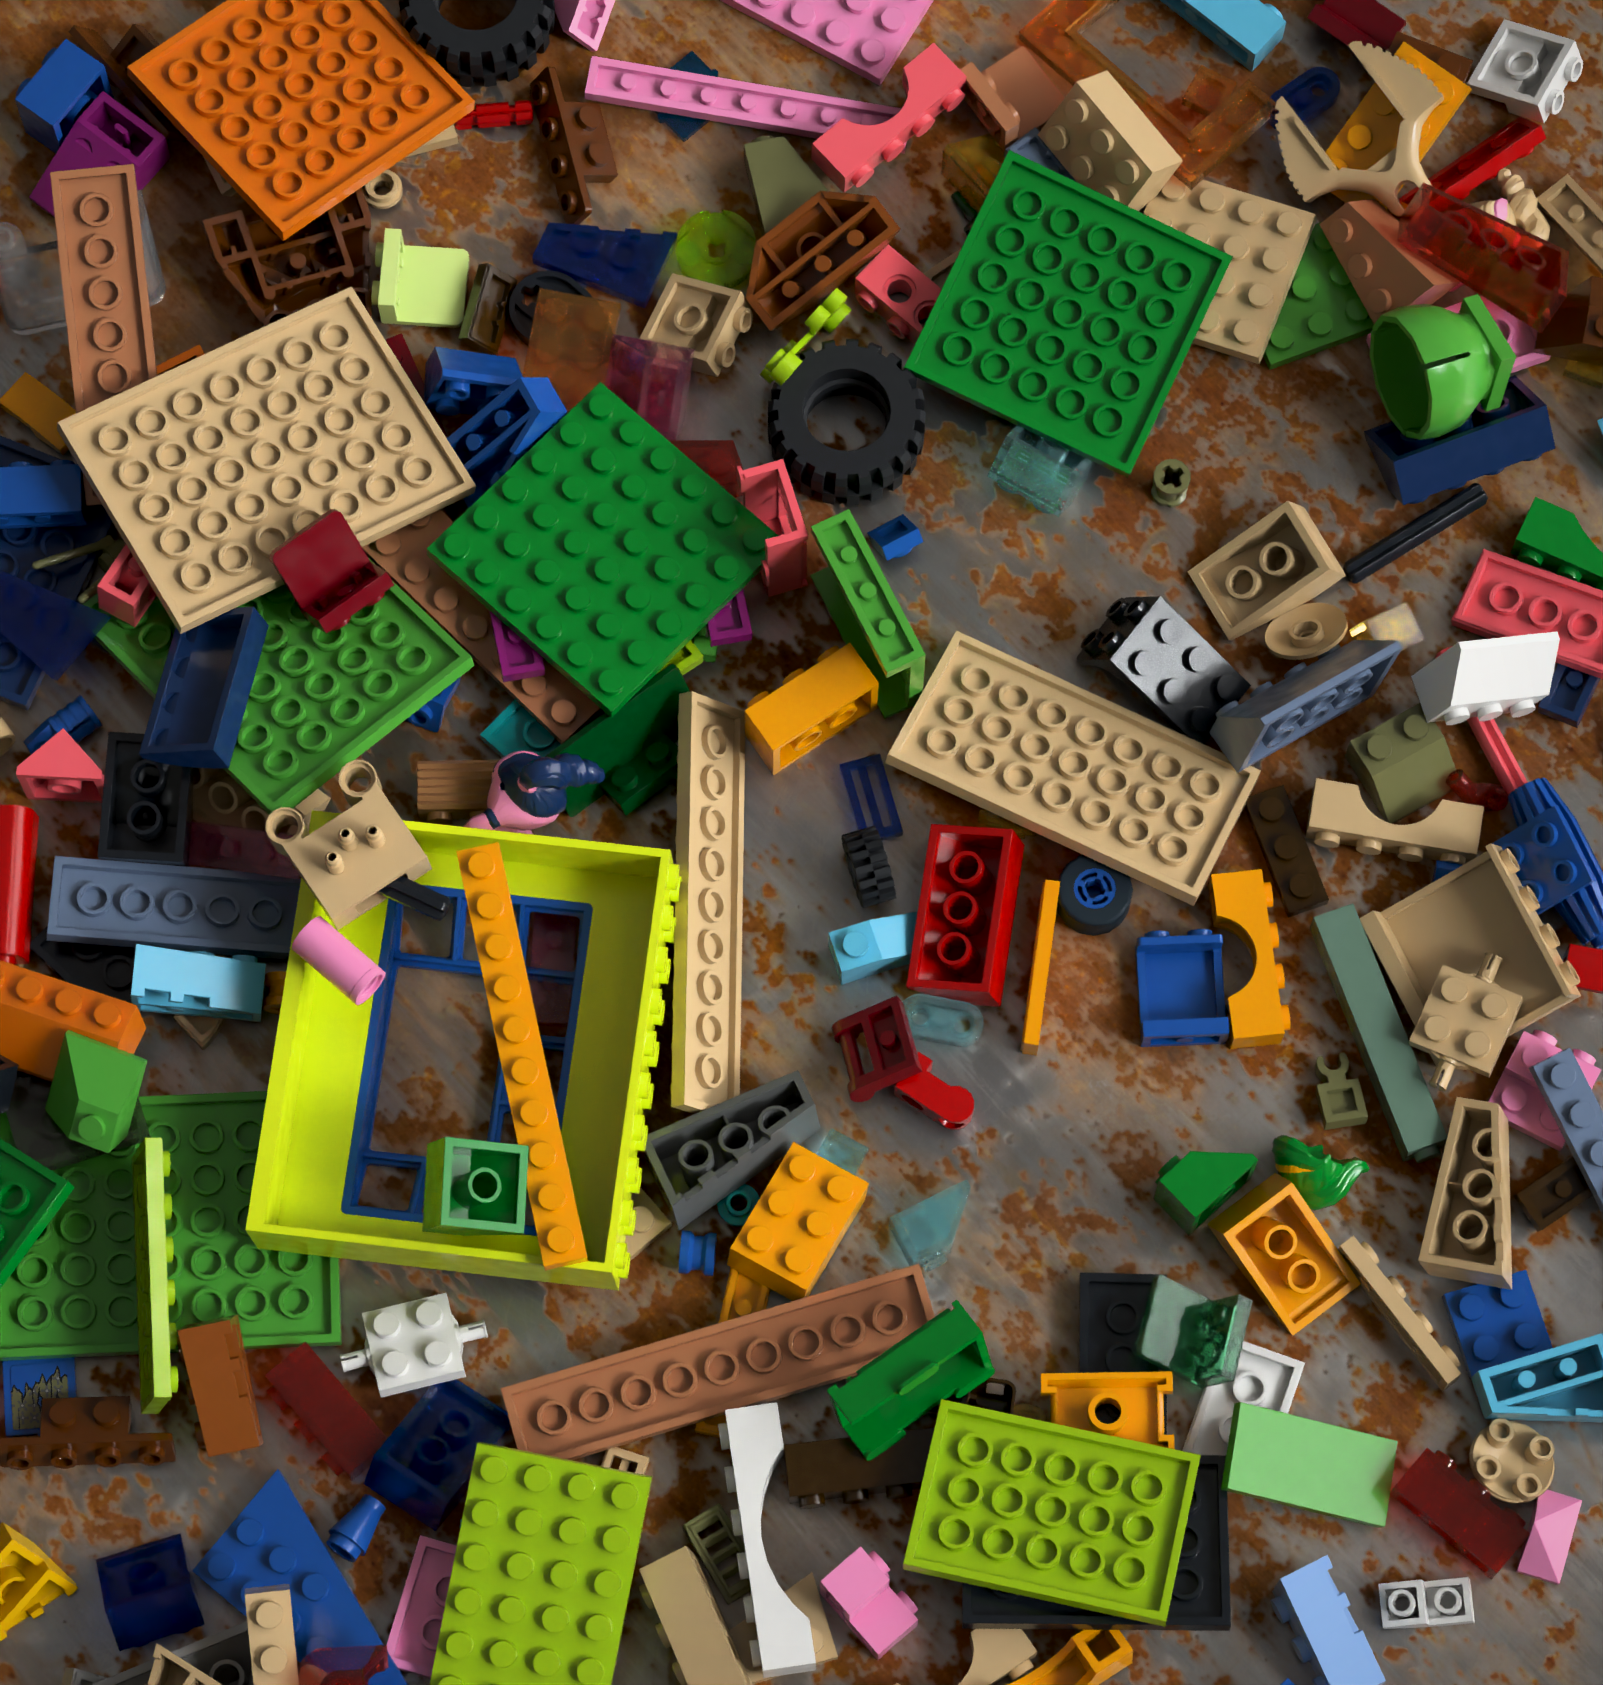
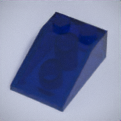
M458 1379L431 1385L374 1454L363 1484L434 1531H437L468 1490L477 1443L483 1442L499 1445L510 1429L511 1425L507 1411Z

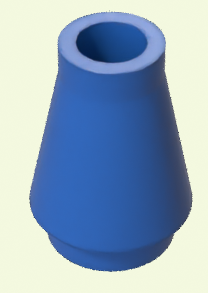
M364 1494L361 1500L328 1531L330 1537L326 1541L327 1546L334 1553L350 1562H355L359 1556H365L378 1522L386 1510L385 1506L376 1498Z

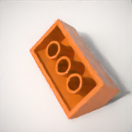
M0 960V1055L19 1065L18 1071L52 1082L64 1035L68 1030L128 1053H135L146 1030V1025L137 1005Z

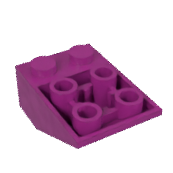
M102 91L76 120L29 198L55 218L50 172L134 164L137 193L139 194L171 158L166 137Z

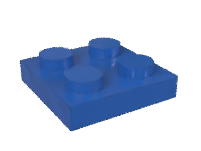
M1526 1270L1512 1274V1290L1476 1284L1445 1293L1442 1296L1469 1379L1479 1370L1553 1348Z

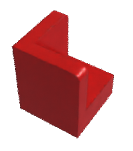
M1569 944L1564 953L1563 962L1568 960L1576 970L1580 979V983L1576 985L1578 991L1584 990L1603 994V950Z

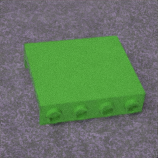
M847 509L811 526V533L829 567L811 574L810 577L845 645L848 643L852 644L879 682L877 706L885 720L916 704L923 691L926 654L850 509Z

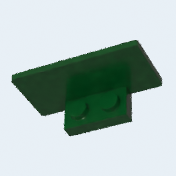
M670 664L656 674L612 718L603 713L545 756L554 758L562 753L577 754L581 759L596 762L604 770L605 779L600 783L586 784L580 787L568 786L566 788L567 804L564 811L570 817L576 816L604 794L625 815H628L677 779L678 746L675 742L678 740L679 694L690 692L675 664Z

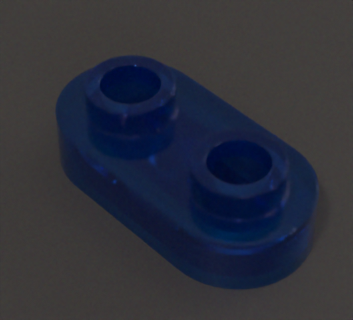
M1313 67L1271 95L1267 104L1266 118L1269 124L1276 129L1275 124L1278 123V120H1275V114H1278L1279 110L1275 109V106L1281 96L1289 103L1304 124H1307L1332 107L1337 101L1340 91L1338 76L1326 67ZM1321 88L1325 94L1323 96H1316L1311 90Z

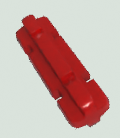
M529 100L515 101V105H509V102L476 104V108L455 122L454 125L458 130L472 129V125H478V128L511 126L510 122H516L517 125L533 123L532 103Z

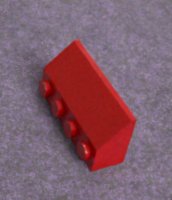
M931 824L906 984L908 989L958 1004L1001 1007L1025 846L1013 829Z

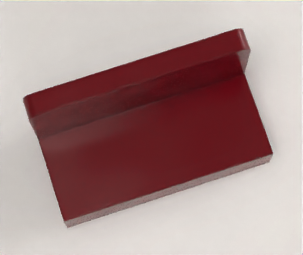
M1325 0L1323 4H1316L1307 17L1346 45L1353 41H1362L1363 46L1370 43L1373 48L1376 46L1381 47L1383 52L1389 51L1397 31L1401 33L1406 26V20L1377 0Z

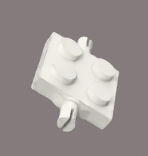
M442 1293L362 1313L366 1330L365 1349L340 1354V1359L344 1372L369 1366L376 1377L379 1393L382 1398L466 1377L462 1361L463 1343L485 1337L488 1338L484 1319L459 1326L451 1313L447 1293Z

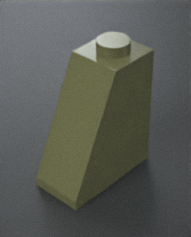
M760 136L753 139L750 143L744 144V163L762 236L816 193L828 191L784 136L776 138Z

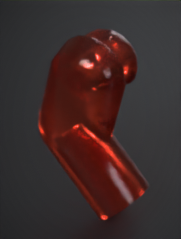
M1462 769L1453 771L1446 779V784L1463 803L1484 806V811H1500L1508 804V794L1503 787L1494 783H1473Z

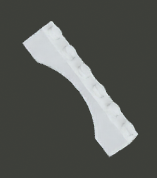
M777 1402L725 1410L726 1423L718 1424L721 1450L730 1449L733 1466H726L724 1470L728 1493H737L739 1509H733L730 1512L734 1536L743 1535L745 1552L737 1553L740 1580L749 1578L751 1596H744L743 1602L746 1622L756 1623L758 1639L749 1640L753 1667L762 1666L763 1678L815 1671L816 1660L810 1620L791 1602L779 1586L767 1561L761 1536V1515L764 1496L772 1474L784 1455Z

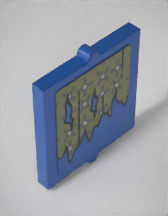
M75 1358L2 1361L6 1437L34 1435L40 1437L42 1399L77 1397Z

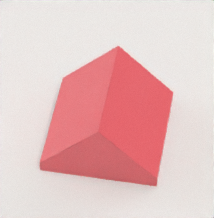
M64 728L17 766L16 776L28 799L102 803L104 788L102 770Z

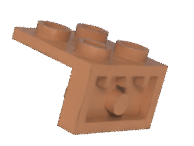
M1024 46L1017 48L982 72L978 70L973 62L960 69L967 76L964 100L1004 152L1006 148L1036 127L1038 130L1042 128L1064 99L1060 91Z

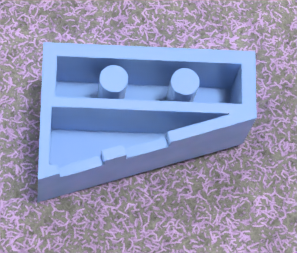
M1328 1555L1280 1578L1272 1591L1275 1598L1271 1599L1270 1602L1282 1624L1287 1621L1289 1622L1296 1636L1291 1639L1297 1656L1302 1663L1310 1662L1317 1676L1312 1679L1313 1685H1383L1386 1681L1365 1634L1363 1630L1358 1629L1347 1608L1351 1604L1345 1592L1339 1593L1327 1571L1333 1568Z

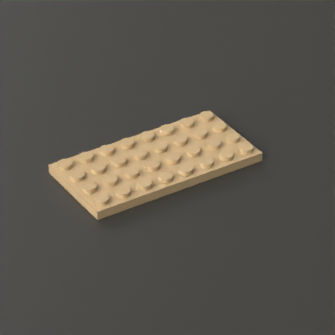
M956 631L892 745L885 762L1192 906L1195 905L1261 770L1249 766L1237 773L1224 753L959 631Z

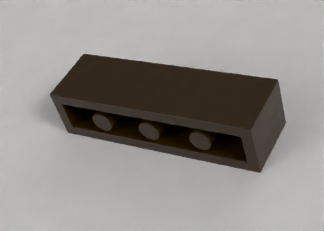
M934 1428L905 1431V1436L899 1442L870 1461L864 1458L849 1437L784 1445L790 1504L799 1503L800 1509H814L825 1506V1500L842 1498L843 1504H857L869 1501V1495L886 1493L887 1499H901L912 1496V1490L921 1489Z

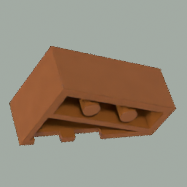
M238 1314L188 1324L177 1330V1345L180 1359L182 1362H185L189 1377L186 1380L187 1395L190 1405L196 1406L199 1422L194 1423L199 1448L206 1447L208 1457L260 1447L264 1441Z

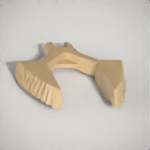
M1353 41L1348 46L1404 119L1400 123L1397 147L1368 170L1343 167L1338 170L1293 108L1281 96L1275 106V109L1279 110V113L1275 114V120H1278L1275 126L1276 130L1280 133L1277 136L1278 140L1281 141V144H1279L1280 149H1283V152H1281L1282 157L1285 158L1283 163L1284 166H1287L1285 169L1286 173L1290 174L1289 180L1294 182L1293 187L1299 190L1298 194L1303 195L1302 199L1304 202L1311 203L1318 197L1336 190L1358 191L1375 196L1393 215L1402 217L1407 215V212L1399 203L1397 192L1403 184H1416L1427 199L1432 194V184L1419 162V144L1424 122L1431 112L1443 102L1444 96L1441 92H1438L1437 86H1433L1434 82L1431 79L1428 80L1425 73L1421 74L1419 68L1415 69L1413 64H1406L1404 59L1399 60L1398 56H1391V53L1388 51L1383 52L1379 46L1373 48L1370 43L1363 46L1362 41Z

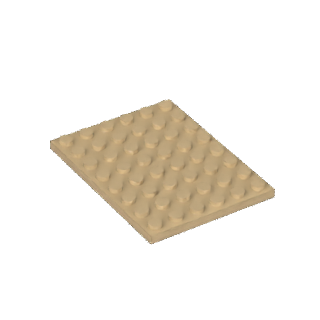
M352 286L57 422L59 434L180 634L284 585L285 583L270 560V553L330 509H336L342 513L360 545L363 547L475 493L476 489L474 481Z

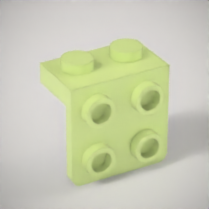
M385 228L384 243L377 242L375 251V266L381 267L380 281L373 280L371 294L372 305L378 306L381 323L448 328L462 326L469 270L468 252L465 249L404 245L402 229Z

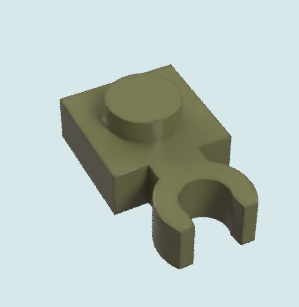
M1339 1053L1337 1060L1339 1068L1336 1070H1330L1325 1066L1323 1056L1317 1057L1315 1074L1323 1084L1316 1085L1315 1095L1324 1130L1366 1124L1368 1119L1359 1078L1346 1080L1349 1060L1345 1053Z

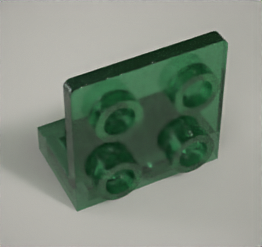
M1163 1275L1155 1276L1152 1281L1136 1355L1166 1371H1172V1374L1200 1388L1232 1382L1235 1380L1253 1301L1240 1294L1212 1301Z

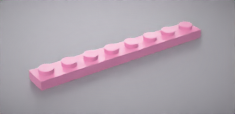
M592 56L585 88L586 100L815 139L822 136L842 118L856 124L875 125L891 119L902 109ZM907 141L904 143L905 147L901 152L905 154Z

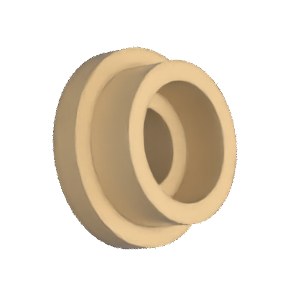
M390 170L384 171L362 187L367 203L377 209H387L396 205L403 193L400 178ZM380 186H386L390 189L385 195L375 193L376 189Z

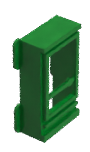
M958 1300L952 1302V1311L949 1308L945 1309L856 1371L857 1377L854 1379L851 1376L847 1377L844 1386L838 1388L834 1384L826 1390L840 1426L867 1461L876 1458L899 1442L906 1434L904 1428L939 1405L941 1399L946 1400L953 1394L956 1398H961L995 1373L982 1331Z

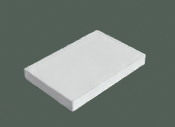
M1222 1334L1182 1451L1199 1455L1226 1456L1234 1403L1243 1402L1288 1414L1305 1363Z

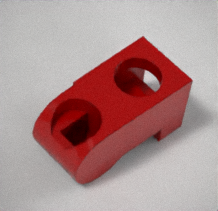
M918 1051L917 1054L922 1072L897 1082L894 1095L945 1128L959 1130L966 1127L971 1122L974 1112L972 1094L966 1088L950 1086L931 1074L933 1060Z

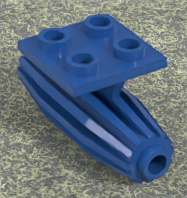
M1542 777L1541 779L1538 778L1525 783L1508 796L1517 828L1492 844L1501 846L1503 850L1508 848L1516 858L1520 867V871L1516 872V875L1522 886L1528 885L1537 897L1540 908L1536 910L1538 915L1554 906L1582 946L1592 945L1593 948L1602 949L1603 871L1577 819L1549 781Z

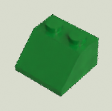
M443 1137L428 1143L422 1231L461 1236L524 1234L529 1146L454 1137Z
M1190 1151L1183 1159L1175 1155L1159 1170L1158 1174L1160 1176L1155 1181L1157 1188L1153 1199L1190 1236L1252 1178L1258 1159L1249 1153Z

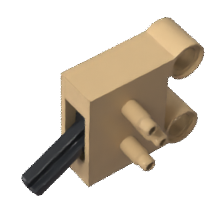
M353 760L342 767L339 773V785L346 801L352 807L311 834H309L301 814L295 809L281 807L274 810L268 816L265 830L274 849L279 854L289 858L337 931L387 898L437 921H441L448 913L451 903L448 897L414 882L432 869L430 862L383 793L377 773L369 762ZM358 778L371 780L369 787L361 792L350 790V786ZM295 825L298 827L296 834L289 839L277 837L279 830L283 826Z

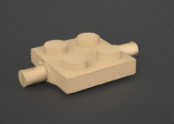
M1486 952L1477 975L1466 974L1442 964L1409 1040L1410 1046L1429 1053L1439 1062L1429 1082L1434 1088H1437L1439 1083V1090L1446 1091L1454 1069L1471 1070L1490 1078L1523 1001V996L1503 989L1493 981L1503 961L1498 955H1495L1492 962L1493 953Z

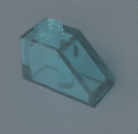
M967 1179L890 1217L889 1227L909 1266L919 1264L920 1268L923 1267L924 1271L928 1272L947 1262L946 1255L952 1251L970 1196L971 1186Z

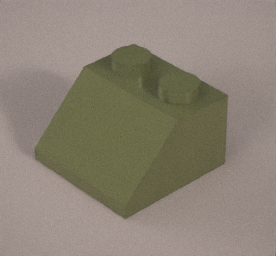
M1421 703L1351 740L1345 754V758L1384 820L1392 824L1461 786L1445 737L1435 722L1427 723Z

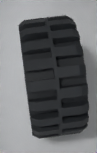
M399 0L402 25L410 33L413 41L417 45L420 44L426 50V53L432 56L452 78L460 79L461 86L473 87L474 82L484 81L485 87L496 86V79L505 77L509 82L519 77V68L523 66L526 70H529L537 63L536 52L540 54L545 53L550 43L549 35L554 32V0H515L516 3L513 10L503 21L495 26L481 30L463 29L448 22L439 12V8L444 0Z
M846 339V345L836 346L834 340L822 342V350L815 352L812 347H809L800 352V359L803 362L782 386H779L776 382L771 389V400L768 401V441L772 446L774 461L784 459L791 484H795L797 481L800 482V492L810 498L814 496L815 492L822 494V502L833 505L836 498L847 499V506L859 505V497L868 496L872 502L882 498L885 487L890 491H894L902 484L903 474L910 475L916 467L917 455L921 454L924 444L925 399L922 389L916 388L917 378L908 369L902 370V359L894 353H890L885 357L882 355V346L872 342L869 343L868 348L859 347V339ZM851 394L863 397L875 404L885 416L886 425L883 434L872 444L857 450L842 451L822 444L811 434L807 425L808 415L818 403L829 397Z

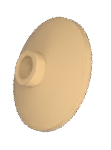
M1327 603L1302 604L1273 619L1266 629L1265 642L1269 651L1280 658L1289 660L1312 658L1329 651L1343 639L1348 628L1347 619L1344 612L1334 605Z

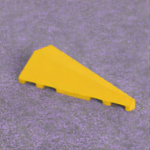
M4 1522L0 1524V1641L7 1637L6 1631L29 1616L33 1619L44 1613V1606L64 1593L69 1597L78 1589L76 1583L34 1542Z

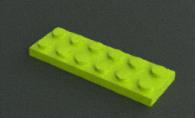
M162 1137L144 1138L132 1157L141 1414H158L167 1402L171 1400L172 1393H177L179 1380L177 1366H171L170 1349H175L177 1344L176 1323H169V1306H174L175 1282L174 1279H167V1263H172L174 1244L172 1236H166L165 1220H170L172 1216V1197L170 1193H164V1177H169L171 1162L169 1151H163Z

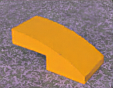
M25 372L0 398V405L4 411L28 426L37 438L64 455L69 449L57 430V422L76 414V410L41 382Z

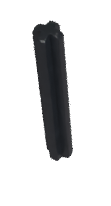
M1473 483L1346 561L1343 567L1344 573L1353 584L1362 581L1485 505L1488 499L1486 492L1479 483Z

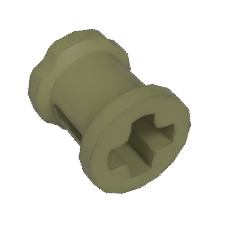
M1167 459L1156 466L1153 474L1151 495L1158 505L1174 508L1185 501L1186 492L1191 480V473L1188 467L1177 459ZM1164 480H1167L1169 484L1164 485ZM1178 482V487L1175 488L1172 483Z

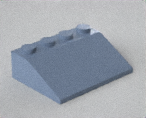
M1353 640L1342 647L1337 644L1329 651L1317 657L1319 660L1309 666L1305 662L1294 666L1284 675L1285 679L1273 685L1269 681L1260 685L1250 694L1251 698L1239 704L1237 701H1232L1222 707L1216 713L1217 719L1209 733L1233 768L1239 773L1373 697L1403 647L1398 640Z

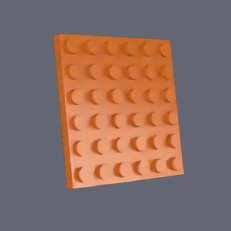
M226 0L127 66L128 77L282 241L295 234L474 110L475 104L473 98L432 56L426 53V50L420 44L417 45L413 41L410 33L378 0Z

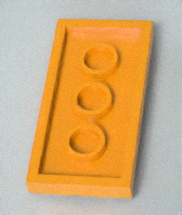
M1403 42L1394 55L1398 56L1399 60L1404 59L1406 64H1413L1415 69L1419 68L1421 70L1420 73H1425L1427 79H1431L1434 82L1433 86H1437L1438 92H1441L1444 96L1443 102L1431 112L1422 126L1419 144V162H1421L1472 89L1412 46ZM1376 82L1326 151V154L1338 170L1342 167L1368 170L1397 147L1399 127L1404 119ZM1404 184L1399 188L1397 194L1399 193V191L1401 190V188L1404 186ZM1349 190L1331 192L1345 203L1376 199L1387 210V207L1375 196L1363 192Z

